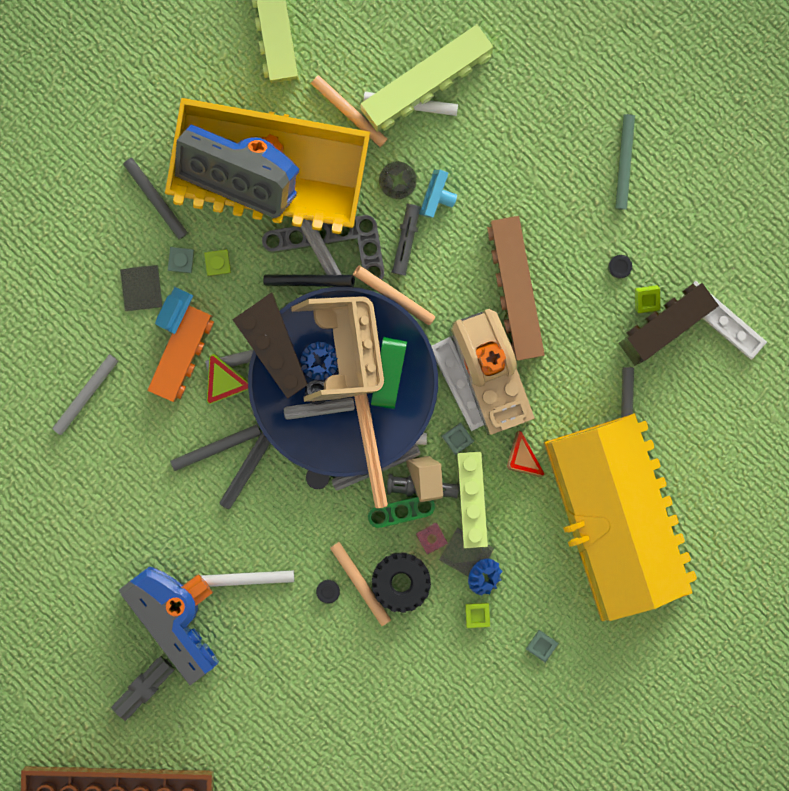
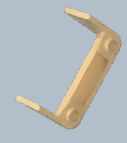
M368 298L308 299L291 307L292 312L313 311L314 320L319 327L333 329L336 357L338 358L339 375L328 377L324 382V390L305 396L304 402L341 399L372 393L382 388L384 376L373 303Z

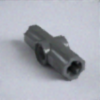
M160 656L127 687L128 690L111 708L120 718L126 721L142 703L145 704L157 692L158 687L169 677L175 668L169 661Z

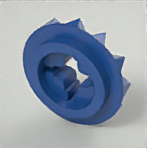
M315 342L307 346L301 356V366L304 373L315 380H325L332 376L338 368L336 350L324 342ZM314 352L320 357L329 355L324 360L326 370L320 365L311 368L316 361L313 355Z
M482 559L472 567L468 577V584L474 593L481 596L483 594L490 595L492 589H497L496 584L502 581L500 574L503 572L499 568V563L492 559ZM483 573L488 575V582L485 581Z

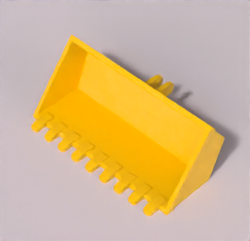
M181 98L165 194L174 196L173 204L183 205L184 199L189 198L194 199V208L202 209L204 202L214 203L213 211L219 213L223 212L224 205L233 206V215L242 216L244 209L253 210L175 176L176 142L191 124L225 139L233 140L236 143L248 138L267 137L271 134L278 137L279 142L284 145L283 153L299 168L295 182L297 196L279 217L272 218V221L274 223H282L283 216L293 217L292 225L301 227L303 219L313 221V230H321L323 223L333 224L332 233L341 234L343 226L354 227L370 132L291 118L287 114L283 116L275 115V112L271 111L263 113ZM253 210L252 218L261 220L263 213Z
M635 413L544 442L570 525L563 527L564 532H572L574 536L573 539L568 541L569 547L577 545L601 621H612L653 610L675 599L692 594L690 583L697 579L694 571L687 573L683 564L690 562L691 558L688 552L682 554L679 552L677 545L684 543L685 540L682 533L674 535L672 526L678 524L679 521L677 515H667L665 508L673 504L670 496L663 498L659 489L667 484L664 477L658 479L655 477L653 470L660 468V462L658 458L649 459L647 451L654 449V443L652 440H643L641 432L647 431L648 425L646 421L638 423Z

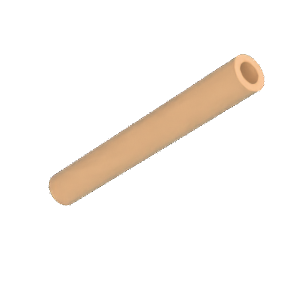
M318 75L311 84L360 130L370 132V139L379 147L384 145L388 139L380 131L376 132L371 123Z
M358 266L353 273L355 277L399 304L407 312L428 326L432 324L435 319L433 314L362 266Z
M337 542L331 546V551L380 625L384 626L390 622V617L375 598L373 591L341 543Z

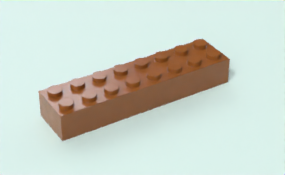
M25 766L21 770V791H213L214 771L40 766Z

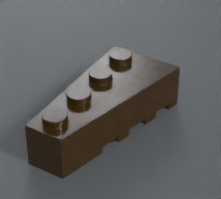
M694 283L682 291L684 295L678 300L675 297L663 305L665 309L659 314L657 311L653 312L645 318L646 323L641 327L636 325L626 332L628 336L618 344L634 366L646 361L719 306L703 283L697 286Z
M271 292L235 317L233 322L287 399L305 388L308 383L274 294Z

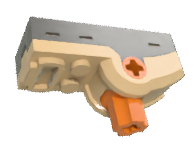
M487 309L453 322L449 332L487 435H492L535 419L516 368L517 363L514 352L497 312Z

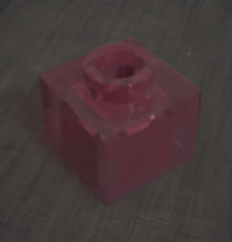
M437 522L416 532L427 554L448 544ZM430 534H434L437 537L434 543H430L427 540Z

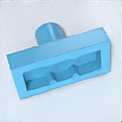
M443 170L433 171L419 212L420 215L433 218L438 203L451 208L454 206L457 194L443 190L448 172Z

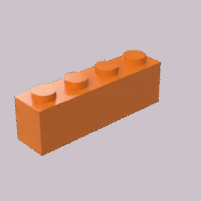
M188 306L176 333H172L147 391L172 402H176L177 398H182L186 386L183 385L186 376L190 378L196 366L192 364L196 355H201L205 343L202 342L205 333L210 334L214 325V321L211 320L212 315Z

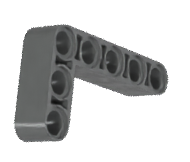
M356 216L354 227L350 228L349 234L344 237L332 233L333 224L323 223L322 228L326 230V237L323 239L325 245L358 239L362 267L367 271L370 267H378L381 271L379 279L383 280L384 265L377 223L372 216ZM364 220H369L373 224V229L368 233L362 232L359 228L360 223ZM296 226L268 231L262 238L263 247L271 253L311 247L301 227ZM293 232L302 233L303 240L301 243H291L290 236ZM272 235L278 236L280 239L279 245L275 248L267 246V239ZM372 243L377 247L375 255L367 256L364 253L363 248L366 244Z

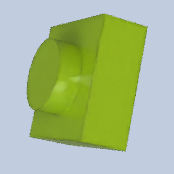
M228 249L204 252L207 276L231 273Z
M658 285L635 288V310L638 314L661 310L660 288Z
M489 603L465 604L466 628L490 627Z

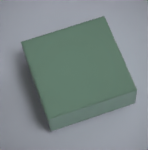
M459 423L442 435V438L455 455L474 442L462 423Z
M538 630L526 647V650L546 663L559 643L541 630Z

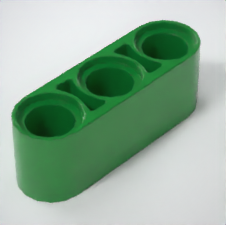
M383 338L380 355L384 384L380 390L373 392L371 405L395 409L407 341Z
M418 496L390 502L384 508L378 509L373 507L368 513V521L373 527L382 528L428 517L434 512L435 503L431 500L430 510L428 512H421L417 506L419 502ZM398 505H405L408 508L406 517L399 518L395 515L394 510ZM380 510L385 514V520L382 523H375L372 520V513L374 511Z

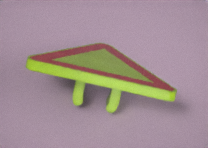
M215 354L209 356L208 404L248 390L247 379Z

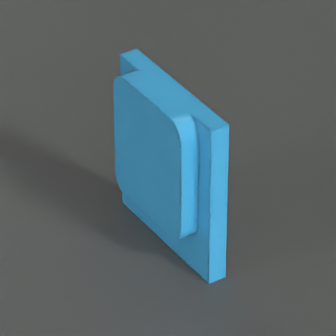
M174 287L171 295L167 296L155 324L175 334L193 295Z

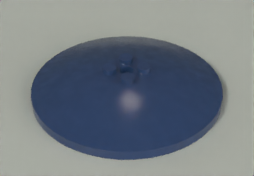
M330 287L300 296L280 310L300 365L303 351L312 343L324 342L335 349L333 329L319 327L314 320L313 311L292 312V306L308 299L366 297L374 306L380 353L384 337L407 341L395 409L371 405L373 392L367 394L381 469L390 465L415 445L424 433L434 412L438 393V370L429 339L418 322L403 307L374 291L356 287ZM253 350L248 373L249 398L256 421L269 442L291 462L315 473L336 477H351L369 473L355 397H346L353 398L355 408L352 411L287 420L284 415L285 407L310 403L308 401L304 402L305 388L287 399ZM314 352L313 355L316 361L311 368L320 365L326 370L324 360L329 355L320 357ZM338 368L333 375H339ZM304 373L307 383L315 380Z

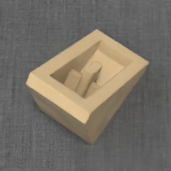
M430 456L408 459L406 464L419 501L425 502L442 499L441 464Z

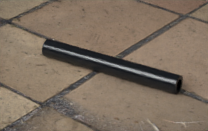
M265 274L263 283L265 286L354 287L355 277L354 275Z

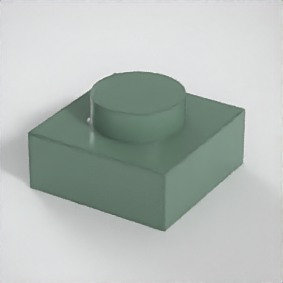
M170 247L168 271L192 273L194 249Z

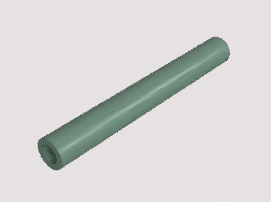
M631 114L623 115L615 209L627 210L635 115Z

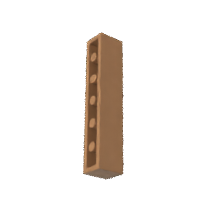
M519 216L492 220L490 222L491 226L487 227L489 241H494L495 250H491L493 264L498 263L499 273H495L497 286L502 287L504 296L500 297L502 311H507L508 319L504 320L506 334L511 333L512 342L510 345L515 359L518 361L545 356Z

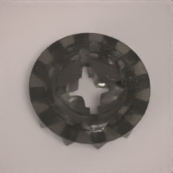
M400 161L388 163L382 169L379 177L381 190L393 199L408 197L414 191L417 183L413 168L407 163ZM403 171L402 180L405 181L404 183L407 186L398 184L392 189L394 180L391 179L389 174L398 176Z

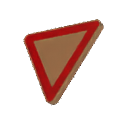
M521 430L517 431L507 468L512 471L543 477L545 473Z

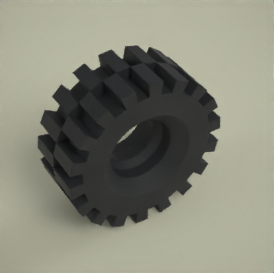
M404 552L393 553L383 558L377 564L372 576V590L375 598L384 608H388L392 612L406 613V611L415 610L427 599L431 588V578L425 564L416 556ZM400 573L406 574L411 581L409 589L404 592H398L392 586L393 577Z

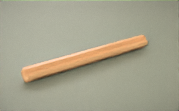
M367 394L357 395L354 397L374 504L378 509L387 507L388 503Z

